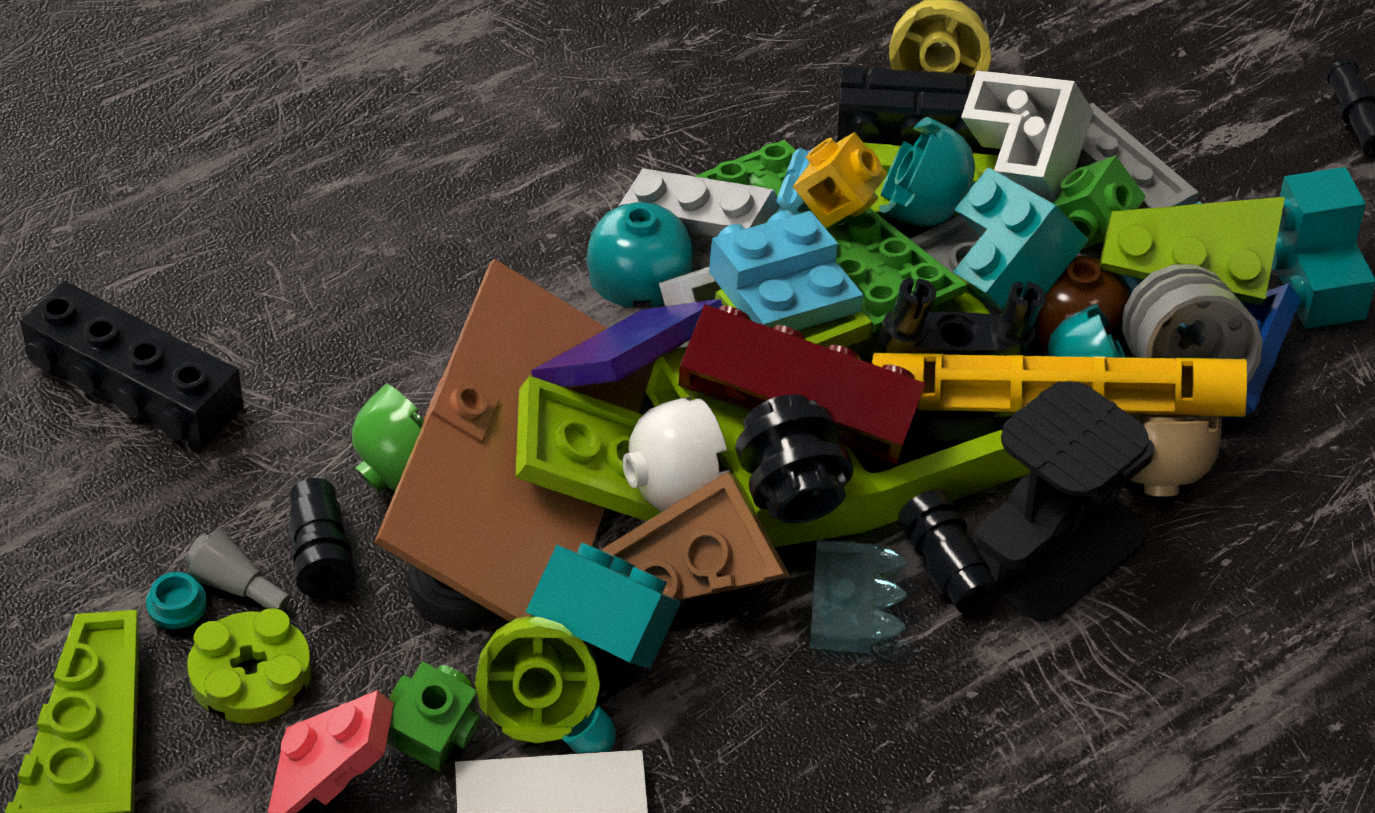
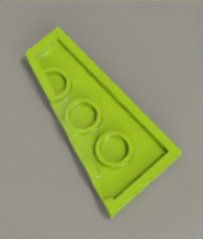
M137 610L75 615L54 673L55 686L48 704H43L36 723L38 733L30 755L25 754L18 774L20 784L13 802H8L5 813H134L140 632Z

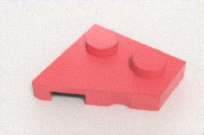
M377 690L287 727L281 741V753L268 813H297L314 798L327 805L344 790L352 778L364 773L385 753L394 703Z

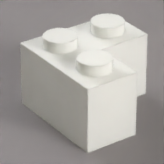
M976 71L961 118L982 147L1001 149L994 171L1054 203L1063 190L1060 186L1062 181L1076 168L1094 111L1075 81Z

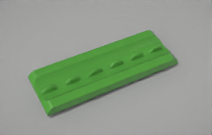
M784 140L763 146L760 150L733 161L722 162L716 168L698 174L696 177L770 188L774 190L778 197L789 163L796 149ZM871 208L856 217L848 215L826 228L838 243L836 262L863 294L861 311L872 321L871 335L880 331L884 317L894 308L900 284L907 278H913L914 286L911 294L914 291L918 278L925 279L934 286L936 298L931 306L943 304L967 292V284Z

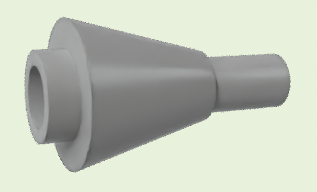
M216 530L210 536L204 533L191 545L185 558L186 564L189 565L187 574L192 576L198 583L241 597L248 596L267 609L275 608L283 611L288 605L291 596L261 577V572L223 530Z

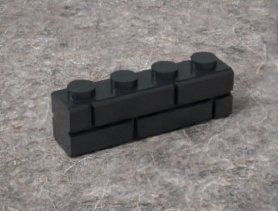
M857 67L841 68L837 141L855 132L862 142L902 145L905 141L914 146L922 133L913 128L919 121L929 117L961 135L972 150H1001L982 147L961 118L975 74L874 68L869 70Z

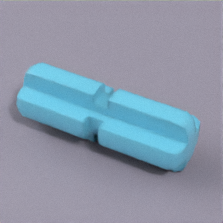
M799 148L793 153L786 177L783 180L776 200L779 204L778 212L788 210L797 215L807 211L808 206L792 186L810 164L806 159L810 151Z

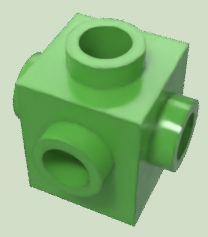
M1115 155L1071 172L1062 181L1060 186L1063 190L1053 204L1088 238V242L1083 247L1086 248L1101 242L1104 244L1108 221L1112 211L1138 209L1146 196Z
M422 661L414 676L410 678L403 675L390 695L389 700L394 703L386 744L440 772L455 744L465 748L480 722L481 715L475 712L477 690L470 687L471 681L458 670L446 665H440L436 669Z

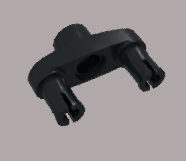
M907 278L900 284L894 308L884 317L879 331V342L887 353L1027 356L1036 336L1034 323L1040 309L1044 305L1046 296L1040 286L1027 282L1020 297L1023 284L1022 282H1016L1012 284L1006 304L999 315L969 312H929L936 298L934 286L929 281L918 278L914 291L911 294L914 282L913 278Z

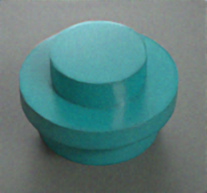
M170 572L157 578L146 597V608L150 619L158 626L167 629H180L194 624L203 616L207 607V599L203 587L192 576L183 572Z

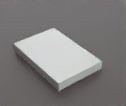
M642 750L455 762L457 813H648Z

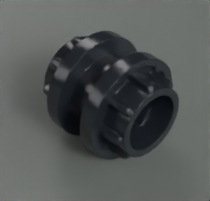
M791 394L769 399L755 407L743 420L745 430L738 437L735 450L741 467L752 474L749 480V490L754 504L759 509H768L772 518L779 519L784 523L800 524L826 516L846 498L844 487L852 478L854 470L847 450L841 445L836 444L840 433L835 417L829 409L819 406L817 401L809 400L805 396Z

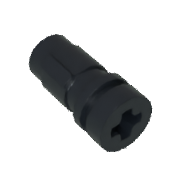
M322 478L304 479L293 486L289 494L291 520L288 521L291 546L293 548L292 554L297 587L303 594L312 598L325 599L336 597L345 593L353 585L356 578L350 541L344 533L340 503L337 501L335 487L331 482Z
M941 489L929 490L917 495L906 503L899 512L897 521L917 555L927 558L926 564L923 567L939 594L945 599L950 597L957 610L962 613L972 612L987 605L996 596L999 587L991 576L987 563L971 537L966 535L967 524L948 493Z

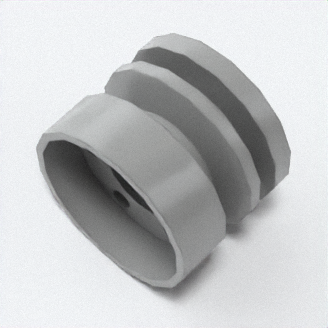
M1195 264L1165 267L1151 273L1137 285L1124 307L1122 332L1127 347L1135 358L1246 359L1247 384L1251 381L1260 364L1263 339L1257 320L1215 272ZM1182 323H1185V324L1188 325V326H1187L1186 328H1184V327L1179 326V325L1182 324Z

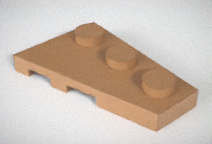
M729 471L601 549V551L603 550L635 565L636 568L666 581L667 584L663 593L681 602L790 577L738 478Z

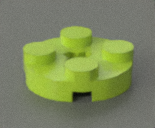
M275 608L265 609L261 612L236 613L218 621L203 623L194 633V645L187 660L191 689L199 705L209 711V705L216 711L224 712L226 720L243 724L267 721L285 713L294 705L293 697L301 691L303 685L306 690L312 674L309 647L304 635L290 623V619L285 612ZM246 660L261 661L257 664V672L253 674H245L243 667L236 666Z

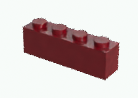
M704 304L680 364L678 386L750 412L761 403L778 396L791 394L805 396L809 400L817 401L819 406H823L833 413L840 433L836 443L897 464L920 403L925 383L916 380L910 371L900 366L886 364L880 367L860 360V356L849 348L840 345H829L826 348L807 341L802 333L793 328L783 325H775L773 328L751 321L748 314L737 308L720 306L717 309Z

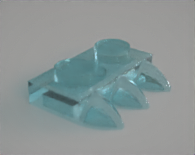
M817 540L809 648L870 653L871 643L887 641L903 632L905 624L895 616L881 610L889 608L906 598V591L897 584L884 579V577L905 568L908 565V560L896 551L879 545Z

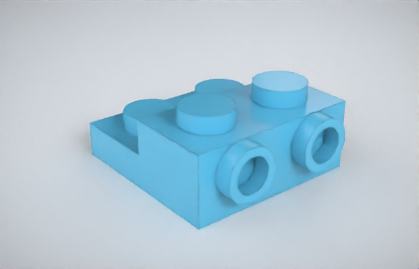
M782 210L772 215L767 223L746 229L740 224H732L725 227L717 237L712 238L709 273L734 306L748 314L751 321L773 328L775 325H783L798 331L859 313L862 308V292L836 262L838 243L811 211L794 215L788 210Z

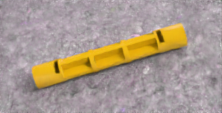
M874 353L872 364L880 367L891 364L905 368L915 376L916 380L925 383L917 411L1016 413L1053 384L1060 381H1074L1091 387L1109 401L1117 404L1119 408L1128 414L1245 417L1246 359L994 356Z

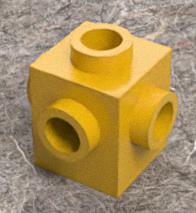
M853 132L837 143L830 137L812 149L806 156L810 164L792 187L821 224L827 228L848 215L856 217L869 209L878 199L875 191L887 176V172L881 166L874 151L866 147L859 136Z

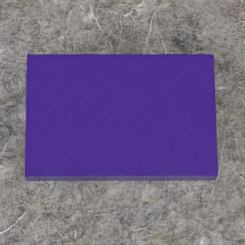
M721 299L640 310L532 369V375L564 388L619 381L690 341L704 304L718 309L720 306H723Z

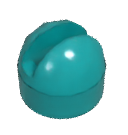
M596 704L588 718L586 714L584 719L572 727V732L565 735L562 740L577 754L609 752L615 744L616 728L610 716Z

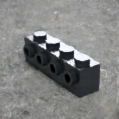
M65 280L20 320L25 342V352L35 366L45 371L51 370L67 378L83 392L95 393L116 404L122 412L129 416L143 418L158 426L167 436L173 439H182L202 450L244 408L239 370Z

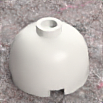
M692 396L665 402L647 411L634 427L629 440V453L623 456V470L629 485L632 488H638L643 498L661 512L726 472H730V470L719 472L716 453L727 451L716 417L706 402L701 399L691 400Z

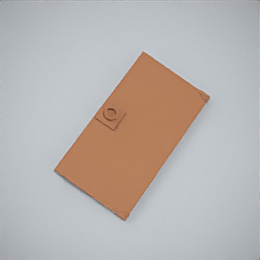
M494 258L486 270L446 370L438 383L424 417V423L374 543L509 622L515 618L531 616V614L525 611L556 545L575 552L578 551L581 542L592 546L605 507L516 478L519 388L529 375L533 376L532 369L606 330L607 327ZM656 360L616 382L566 388L639 413Z

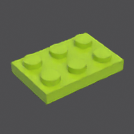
M529 375L519 388L516 478L644 521H648L661 513V511L643 498L638 488H632L629 485L623 470V456L629 453L631 434L638 420L643 415Z

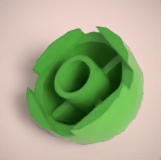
M388 383L365 403L358 412L352 427V445L362 460L355 467V470L377 493H380L386 486L394 492L396 491L424 423L423 419L415 412L418 408Z

